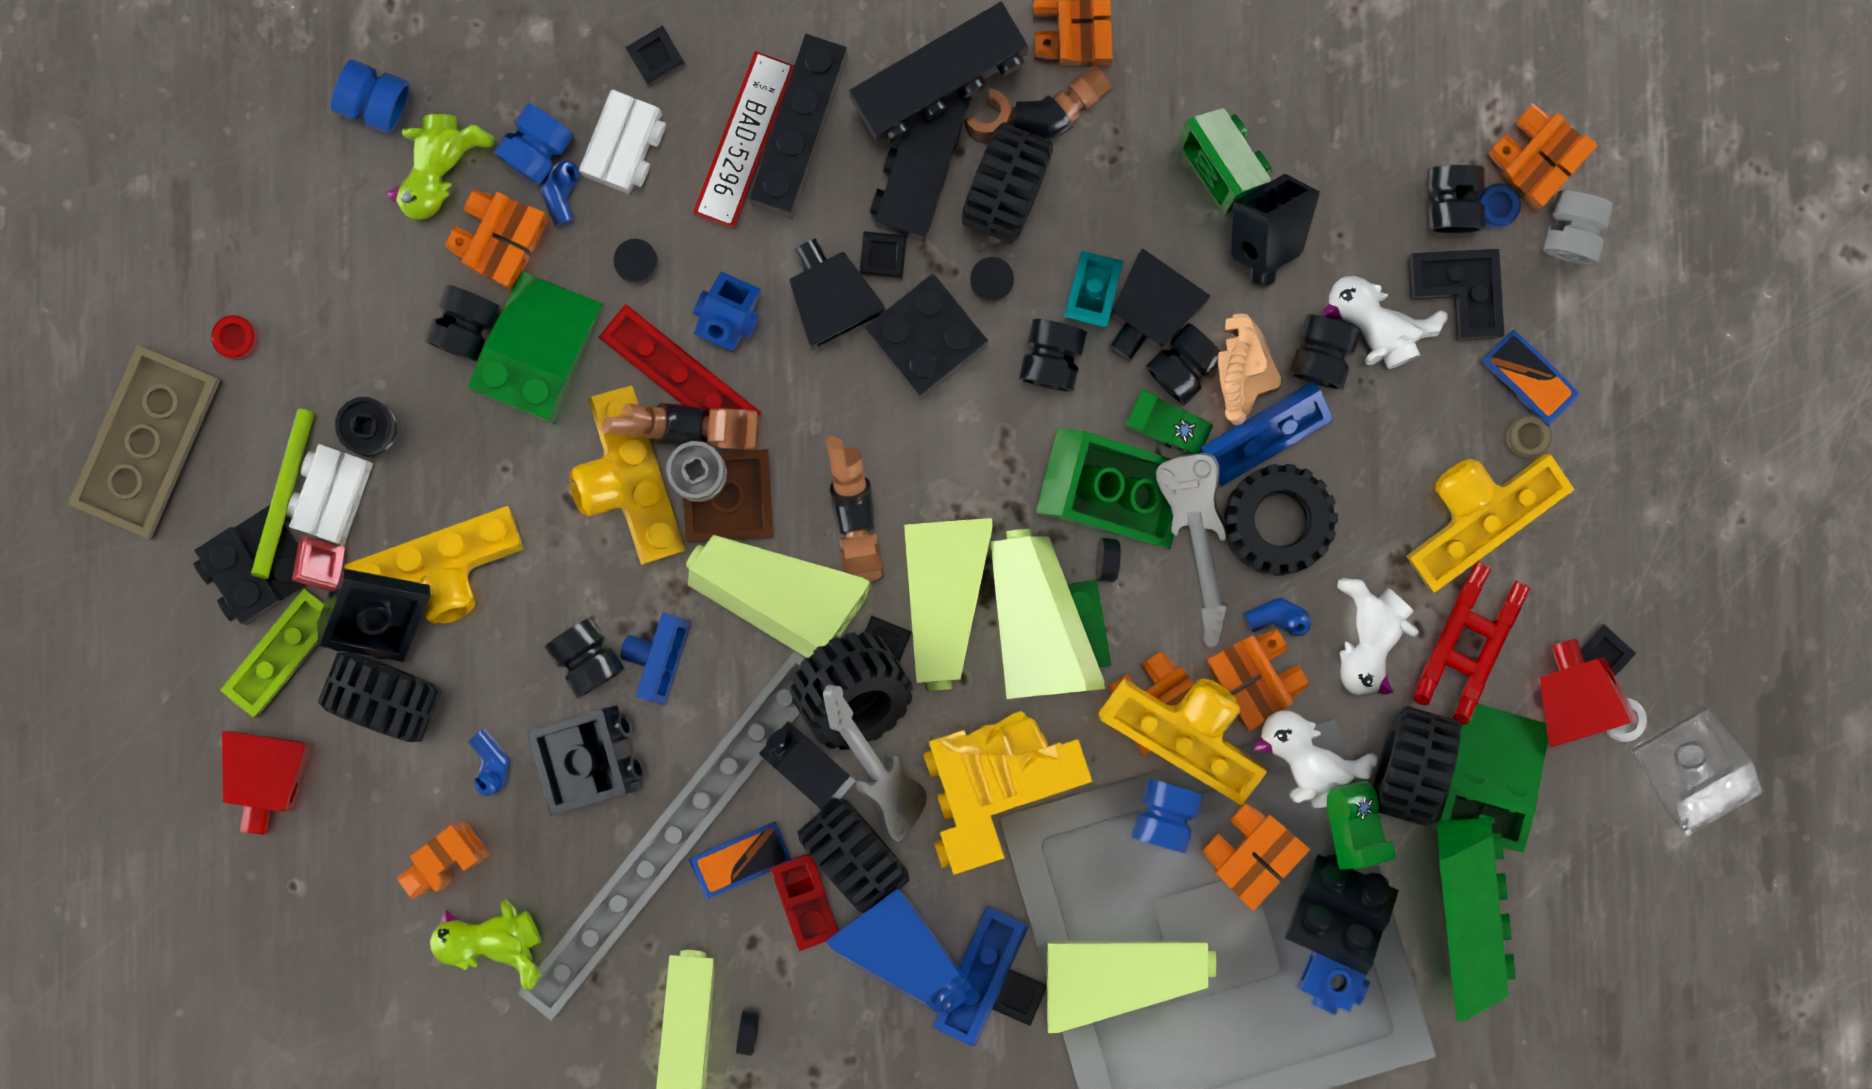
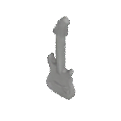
M1198 453L1178 456L1163 462L1156 471V479L1161 492L1172 509L1173 521L1171 532L1176 536L1181 532V527L1189 526L1205 605L1201 609L1205 627L1203 642L1208 647H1214L1221 640L1228 605L1221 601L1208 529H1213L1221 541L1227 538L1228 533L1216 503V492L1219 484L1218 461L1214 455Z
M827 685L823 692V698L830 729L840 732L870 777L867 783L856 780L854 783L855 788L872 802L884 837L898 842L907 835L922 813L927 800L926 792L918 782L904 774L898 756L886 754L885 767L883 766L851 718L853 711L843 698L842 688L836 685Z

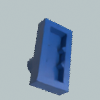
M662 613L653 642L633 635H628L625 638L620 652L621 659L645 667L635 697L662 705L666 704L692 622Z

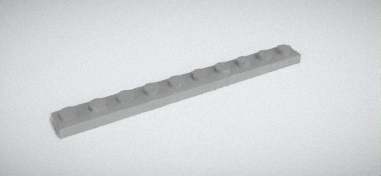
M794 651L539 965L538 968L542 976L538 979L536 986L532 990H526L522 987L518 991V995L550 1021L556 1017L764 760L759 753L766 746V742L771 734L781 729L787 721L793 724L800 715L792 700L793 696L790 693V686L794 684L792 678L795 672L802 668L800 664L805 658L801 654Z

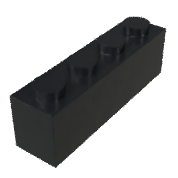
M1001 1L849 90L850 99L876 143L884 138L890 143L911 130L909 123L924 115L926 120H930L949 108L947 101L962 93L964 98H968L986 87L985 79L1000 71L1002 76H1005L1021 67L1025 63L1022 57L1028 54L1029 46Z
M805 33L749 198L753 207L793 220L848 59L847 47Z
M961 93L947 101L949 108L940 115L930 120H926L923 115L909 123L911 130L902 136L899 148L890 147L883 172L890 174L885 191L877 188L870 209V214L876 215L875 226L877 228L899 235H907L908 238L926 242L972 96L964 98Z

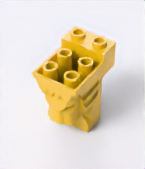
M1019 711L1009 715L997 724L984 725L967 736L965 730H961L929 741L931 750L923 752L931 778L940 775L945 792L937 794L945 820L954 818L956 823L955 825L940 829L942 839L934 841L942 868L951 866L953 875L1004 859L991 815L1092 782L1079 740L1073 739L1064 743L1057 742L1048 745L1036 721L1028 718L1024 712Z

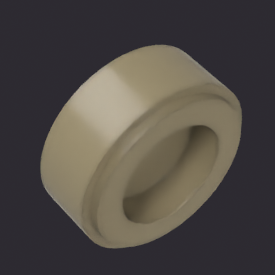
M1526 414L1515 419L1510 424L1506 433V441L1508 447L1515 455L1531 459L1547 451L1552 442V431L1550 426L1538 415Z

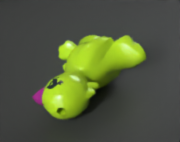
M431 114L423 116L422 128L411 127L402 129L404 137L415 141L412 171L402 184L386 192L391 201L398 203L400 210L407 217L414 220H424L432 217L439 211L443 201L450 195L447 189L452 184L446 181L442 182V176L455 166L465 151L474 146L493 147L496 143L493 135L477 125H470L461 130L457 129V117L453 115Z
M507 899L501 900L502 915L492 917L481 924H469L459 920L448 910L444 912L441 924L432 933L430 939L431 951L440 962L466 970L469 965L476 968L477 962L475 958L479 955H484L493 961L512 965L519 972L523 989L532 990L536 986L542 974L540 969L534 964L529 948L541 943L542 940L534 921L527 911L518 914Z

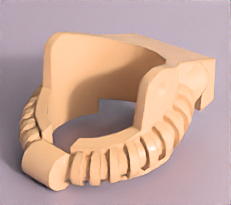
M1235 314L1233 318L1226 319L1225 331L1232 332L1235 338L1226 339L1227 351H1222L1218 354L1220 382L1226 407L1225 416L1234 425H1241L1245 422L1259 396L1279 390L1282 386V377L1272 358L1264 335L1247 314Z

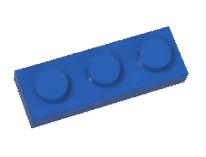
M1312 381L1200 448L1203 453L1215 456L1219 464V484L1223 486L1332 422L1334 419L1320 388Z
M986 907L959 967L973 988L965 993L968 998L956 1009L950 1012H945L944 1009L941 1010L933 1028L970 1046L976 1047L1029 925L991 907Z

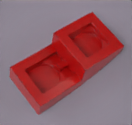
M809 854L770 868L799 951L824 943L839 932L817 867Z

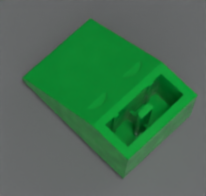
M1477 704L1469 724H1459L1461 737L1455 770L1444 804L1438 816L1432 822L1431 827L1438 829V821L1491 817L1492 833H1502L1503 848L1524 853L1536 811L1548 744L1546 723Z

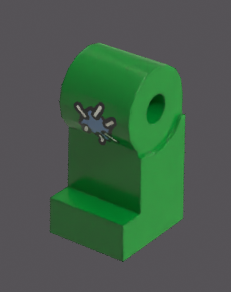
M1142 389L1124 428L1167 448H1174L1190 455L1202 452L1200 447L1205 445L1213 425Z
M1359 781L1333 788L1327 795V810L1339 870L1365 868L1397 859L1393 841H1385L1381 819L1378 816V796L1368 781Z

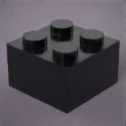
M934 273L865 327L868 337L919 400H922L988 347L989 342Z

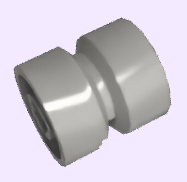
M1560 190L1557 194L1552 216L1557 220V224L1548 228L1543 252L1552 257L1584 265L1599 264L1605 241L1599 234L1600 231L1608 228L1614 204L1592 194Z
M690 441L681 444L671 453L667 461L666 474L670 485L680 496L689 501L702 503L712 500L721 493L726 484L727 468L724 460L714 447L704 442Z

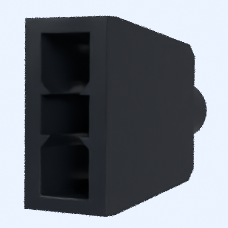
M1287 174L1279 176L1236 200L1233 206L1231 255L1238 262L1251 268L1250 279L1260 285L1273 284L1276 280L1278 268L1301 255L1320 191Z
M817 239L807 241L793 250L804 271L790 278L789 281L812 351L876 319L886 311L882 301L844 252L827 259Z
M1142 248L1110 314L1113 320L1123 326L1110 344V347L1128 360H1132L1144 341L1160 351L1201 310L1211 295Z

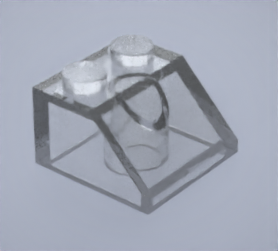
M1707 706L1632 749L1633 756L1664 809L1686 837L1762 793L1752 760Z

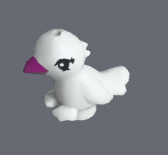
M1346 276L1339 279L1332 286L1329 294V304L1324 308L1322 316L1342 319L1355 324L1361 329L1366 343L1372 350L1364 360L1368 366L1384 359L1387 368L1392 369L1420 356L1415 342L1421 338L1439 335L1443 325L1448 320V313L1443 310L1434 313L1427 319L1414 320L1401 312L1381 308L1379 301L1385 300L1388 294L1381 293L1382 287L1380 285L1370 283L1366 279L1357 276Z
M1342 578L1338 580L1337 587L1352 597L1357 606L1356 627L1359 635V644L1356 647L1346 641L1344 643L1346 650L1340 651V676L1342 683L1350 693L1357 696H1370L1375 693L1384 695L1394 693L1386 674V658L1388 652L1396 645L1403 632L1414 637L1419 634L1416 627L1406 621L1413 613V610L1389 588L1377 598L1371 594L1364 581Z
M1277 711L1267 718L1262 728L1261 737L1255 742L1253 751L1274 754L1290 764L1294 779L1298 787L1290 792V799H1293V802L1302 803L1311 800L1313 808L1327 807V795L1331 789L1348 785L1353 780L1371 778L1377 765V755L1370 753L1356 761L1344 760L1335 753L1312 744L1311 739L1321 735L1320 731L1314 730L1316 725L1314 722L1305 720L1292 711Z

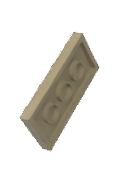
M137 344L67 505L151 540L220 383V379Z

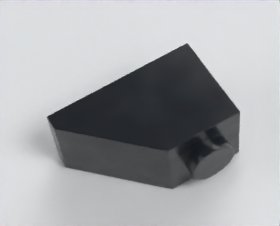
M789 721L781 729L771 734L766 742V746L759 753L760 756L825 814L833 808L856 782L855 779Z

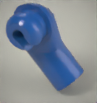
M569 160L556 163L541 187L542 197L555 227L565 225L575 219L567 198L579 178V168L574 162Z
M1276 598L1244 613L1252 633L1274 624L1288 631L1293 636H1303L1311 627L1307 611L1303 607L1284 598Z
M484 728L474 735L468 743L482 759L479 777L475 778L474 782L475 788L481 795L490 796L500 792L504 787L509 759Z

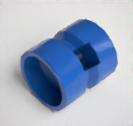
M350 59L344 66L336 83L331 100V111L349 119H358L364 115L367 126L390 134L397 126L406 106L410 82L387 72L377 78L376 69L362 62Z
M527 103L514 122L517 131L515 133H506L493 153L515 171L540 186L553 167L550 159L552 155H562L575 135L546 112L531 103Z
M1148 778L1142 802L1148 809L1147 812L1138 814L1131 838L1186 854L1192 832L1191 828L1187 825V820L1197 818L1203 794Z

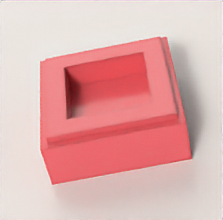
M303 536L298 542L292 581L328 591H335L341 575L345 547Z

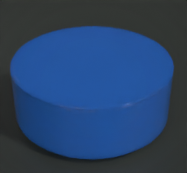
M1502 183L1492 184L1486 187L1485 192L1478 197V201L1485 205V225L1488 227L1504 228L1515 221L1520 213V197L1515 189L1509 185Z

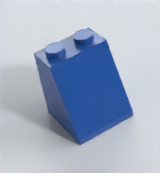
M899 888L826 941L830 948L849 964L935 1013H939L943 1009L945 1012L956 1009L968 998L965 993L973 988L917 908Z

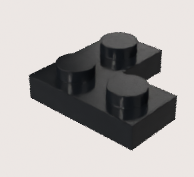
M1499 249L1412 253L1410 255L1412 299L1456 296L1458 340L1504 336Z

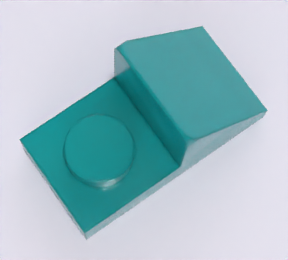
M1081 250L1064 317L1107 327L1123 261Z

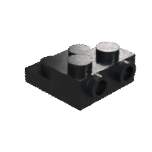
M270 505L236 527H229L194 550L199 557V560L193 563L196 571L207 585L214 581L223 595L217 599V603L231 622L237 618L240 624L248 625L309 586L292 581L298 541L285 520L268 579L251 575Z
M343 568L335 591H329L317 622L319 646L335 651H348L373 656L378 659L404 662L430 599V586L428 584Z
M617 705L527 731L550 816L642 790L639 781L644 778L643 764L638 756L631 754L627 740L632 735L631 722L625 713H619Z
M1318 854L1305 875L1285 939L1367 975L1373 965L1382 933L1389 924L1399 890L1389 886V881L1381 874L1368 873L1365 875L1353 869L1339 870L1336 855L1322 856Z

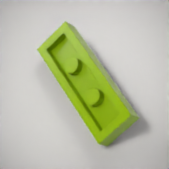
M304 588L220 691L251 717L257 718L317 646V622L325 603L308 589Z

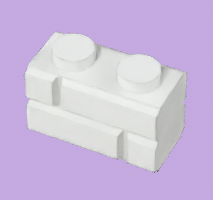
M611 90L579 168L581 175L626 194H631L634 185L641 187L650 167V163L644 161L650 145L655 147L659 145L666 127V123L660 121L662 117L661 110L656 106Z
M318 444L316 452L309 451L304 459L301 475L305 476L306 480L301 494L294 492L288 504L286 516L292 518L289 527L345 546L373 463Z

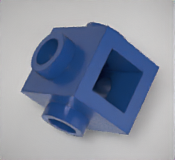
M721 271L709 292L703 290L697 300L693 314L698 316L699 319L694 334L734 352L742 336L749 339L756 327L759 315L754 313L753 310L761 289Z
M1312 951L1296 987L1314 996L1312 1005L1336 1015L1339 1008L1350 1012L1353 1004L1360 1006L1368 991L1370 981L1364 979L1365 974ZM1340 974V984L1336 987H1331L1332 977Z

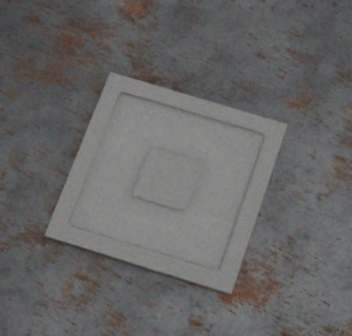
M1336 719L1316 724L1314 730L1320 731L1321 735L1311 739L1312 744L1329 750L1344 760H1348ZM1255 742L1237 748L1263 763L1268 772L1244 803L1258 810L1262 815L1270 814L1311 850L1284 879L1274 873L1254 852L1252 853V856L1280 881L1254 911L1250 910L1212 872L1215 867L1201 851V848L1216 833L1233 848L1245 837L1229 821L1230 817L1241 805L1175 765L999 817L1046 980V941L1205 940L1208 943V951H1216V977H1208V988L1063 1031L1062 1035L1078 1089H1330L1436 1057L1393 911L1389 924L1382 933L1373 965L1364 978L1370 981V984L1360 1006L1353 1004L1350 1012L1339 1008L1336 1015L1312 1005L1314 996L1296 987L1312 951L1285 939V935L1308 869L1318 854L1322 856L1336 855L1327 807L1313 808L1311 800L1302 803L1293 802V799H1290V792L1298 787L1294 779L1290 764L1274 754L1253 751ZM1148 778L1203 794L1197 818L1187 820V825L1191 828L1192 832L1186 854L1131 838L1138 814L1147 812L1148 809L1142 802ZM1379 864L1353 869L1365 875L1368 873L1382 875ZM1340 974L1332 977L1331 987H1336L1340 984Z

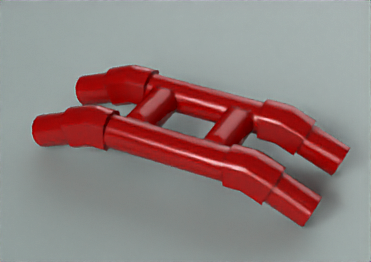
M1477 561L1455 600L1453 609L1429 660H1427L1413 696L1414 701L1420 705L1430 704L1446 666L1469 676L1462 689L1453 715V719L1457 720L1461 725L1469 724L1474 709L1485 688V683L1509 631L1513 627L1522 609V605L1531 590L1529 585L1516 580L1494 622L1471 611L1492 570L1490 566L1480 561ZM1463 626L1487 638L1477 661L1453 650Z

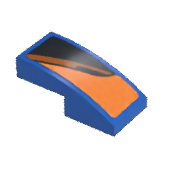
M1514 329L1483 359L1485 367L1516 393L1517 399L1535 415H1538L1548 426L1580 396L1578 391L1562 374Z
M772 822L688 860L705 899H709L770 872L771 867L792 859L776 822Z

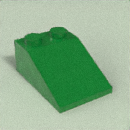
M1225 108L1194 116L1186 121L1177 144L1223 214L1226 215L1233 210L1236 200L1272 181L1269 174L1273 170L1260 150L1254 153L1244 139L1249 134L1240 118L1236 114L1229 116Z
M522 271L482 349L467 388L474 393L554 425L599 317L603 303Z
M1058 428L1036 513L1157 547L1171 549L1174 534L1171 532L1173 513L1156 479V471L1159 465L1171 458L1087 431Z

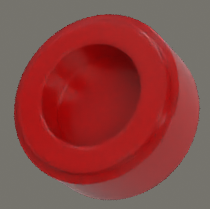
M228 315L218 320L211 332V342L214 349L220 355L228 359L239 360L249 356L255 349L257 332L252 323L238 315Z

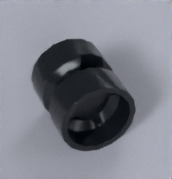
M1443 165L1427 170V194L1434 198V202L1428 206L1429 232L1460 234L1485 230V205L1478 201V197L1485 192L1483 167L1476 165ZM1454 193H1456L1457 199L1453 198Z
M447 284L438 305L442 315L432 320L424 341L446 352L477 363L486 342L482 332L483 330L491 329L500 306L472 292Z
M1307 314L1300 335V340L1305 344V348L1296 350L1289 374L1308 383L1314 381L1318 386L1343 390L1349 372V366L1344 358L1354 354L1361 330L1332 318Z
M1033 319L1027 342L1032 348V352L1024 355L1019 380L1043 388L1073 392L1079 369L1074 363V359L1082 356L1087 331L1060 322Z
M1189 322L1171 340L1172 349H1162L1145 366L1153 379L1183 406L1202 389L1201 380L1203 378L1211 380L1219 372L1218 354L1221 352L1204 333Z
M357 397L347 401L339 409L335 419V432L339 442L348 450L366 458H379L390 453L397 445L401 435V426L396 413L387 405L370 397Z
M593 617L579 622L544 646L557 667H567L569 670L565 679L577 699L600 687L625 669L612 648H603L601 646L605 636Z

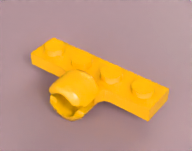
M630 385L590 397L588 402L602 442L604 456L600 459L577 465L569 473L570 490L577 508L586 516L596 515L613 509L621 510L626 517L641 565L683 553L686 550L650 439L644 437L643 434L640 437L607 434L601 431L606 417H620L622 408L627 403L638 405L633 386Z
M1548 453L1539 457L1502 485L1494 483L1481 462L1473 459L1464 460L1448 469L1437 480L1435 485L1436 492L1451 512L1452 520L1446 527L1410 552L1406 557L1428 589L1435 593L1575 489L1551 454Z
M505 506L343 566L345 569L428 584L431 596L424 615L428 621L434 624H446L466 617L474 609L475 599L468 580L469 572L472 569L522 551L524 548L512 511L509 506Z
M1202 678L1197 680L1182 701L1174 706L1163 703L1131 682L1123 679L1098 713L1101 721L1241 806L1268 772L1263 763L1222 739L1224 732L1240 713V706L1237 704L1236 698L1227 689L1210 679Z

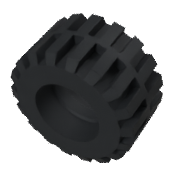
M1002 122L994 130L976 171L962 210V225L1010 244L1017 240L1027 221L1053 154L1052 141Z
M1272 464L1254 471L1239 483L1229 497L1224 518H1226V528L1231 543L1229 546L1233 553L1236 552L1241 557V562L1246 566H1252L1257 572L1263 574L1269 573L1274 574V576H1284L1312 566L1329 550L1328 546L1334 541L1336 535L1334 529L1335 524L1338 523V513L1334 511L1333 505L1336 502L1333 494H1328L1325 489L1327 485L1322 479L1317 480L1312 476L1313 472L1306 468L1303 470L1296 468V465ZM1271 495H1288L1295 499L1304 511L1306 519L1305 530L1301 537L1290 545H1272L1265 541L1257 531L1255 525L1256 510L1259 504Z
M855 632L847 633L842 638L835 637L829 640L828 644L817 647L813 650V654L802 661L800 664L802 668L795 672L792 678L794 684L790 686V693L793 696L792 700L816 740L820 744L824 743L827 748L835 749L839 747L840 750H849L850 747L839 731L830 729L823 698V692L827 685H836L842 688L843 698L853 711L851 718L867 742L871 740L876 741L887 730H892L897 725L896 721L904 717L907 712L906 706L911 703L913 697L910 693L913 690L912 683L887 643L878 635L873 637L868 632H862L858 636Z
M346 651L337 652L318 703L325 711L378 733L413 743L422 742L441 691L435 684L418 676L365 656Z
M1404 706L1389 730L1375 778L1374 789L1379 801L1378 813L1426 827L1435 820L1444 804L1457 762L1461 737L1457 720L1410 706Z
M841 798L827 814L821 810L797 831L799 841L807 853L847 900L862 913L868 911L899 888L900 890L910 881L908 871L860 813L845 799Z

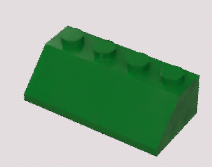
M1491 817L1437 822L1439 862L1456 1022L1466 1021L1508 998L1507 980H1516L1514 954H1505L1503 943L1504 940H1512L1510 914H1501L1499 900H1508L1506 873L1497 874L1495 860L1504 859L1502 833H1492Z

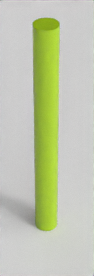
M306 409L297 410L251 571V575L258 578L268 579L279 542L288 504L292 496L315 415L312 411Z

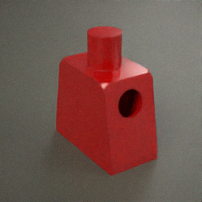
M1577 638L1551 646L1559 671L1540 677L1548 740L1551 748L1637 721L1629 701L1605 658L1585 663Z
M235 731L222 732L223 803L244 806L240 827L241 832L266 835L270 810L291 811L312 752L313 743Z

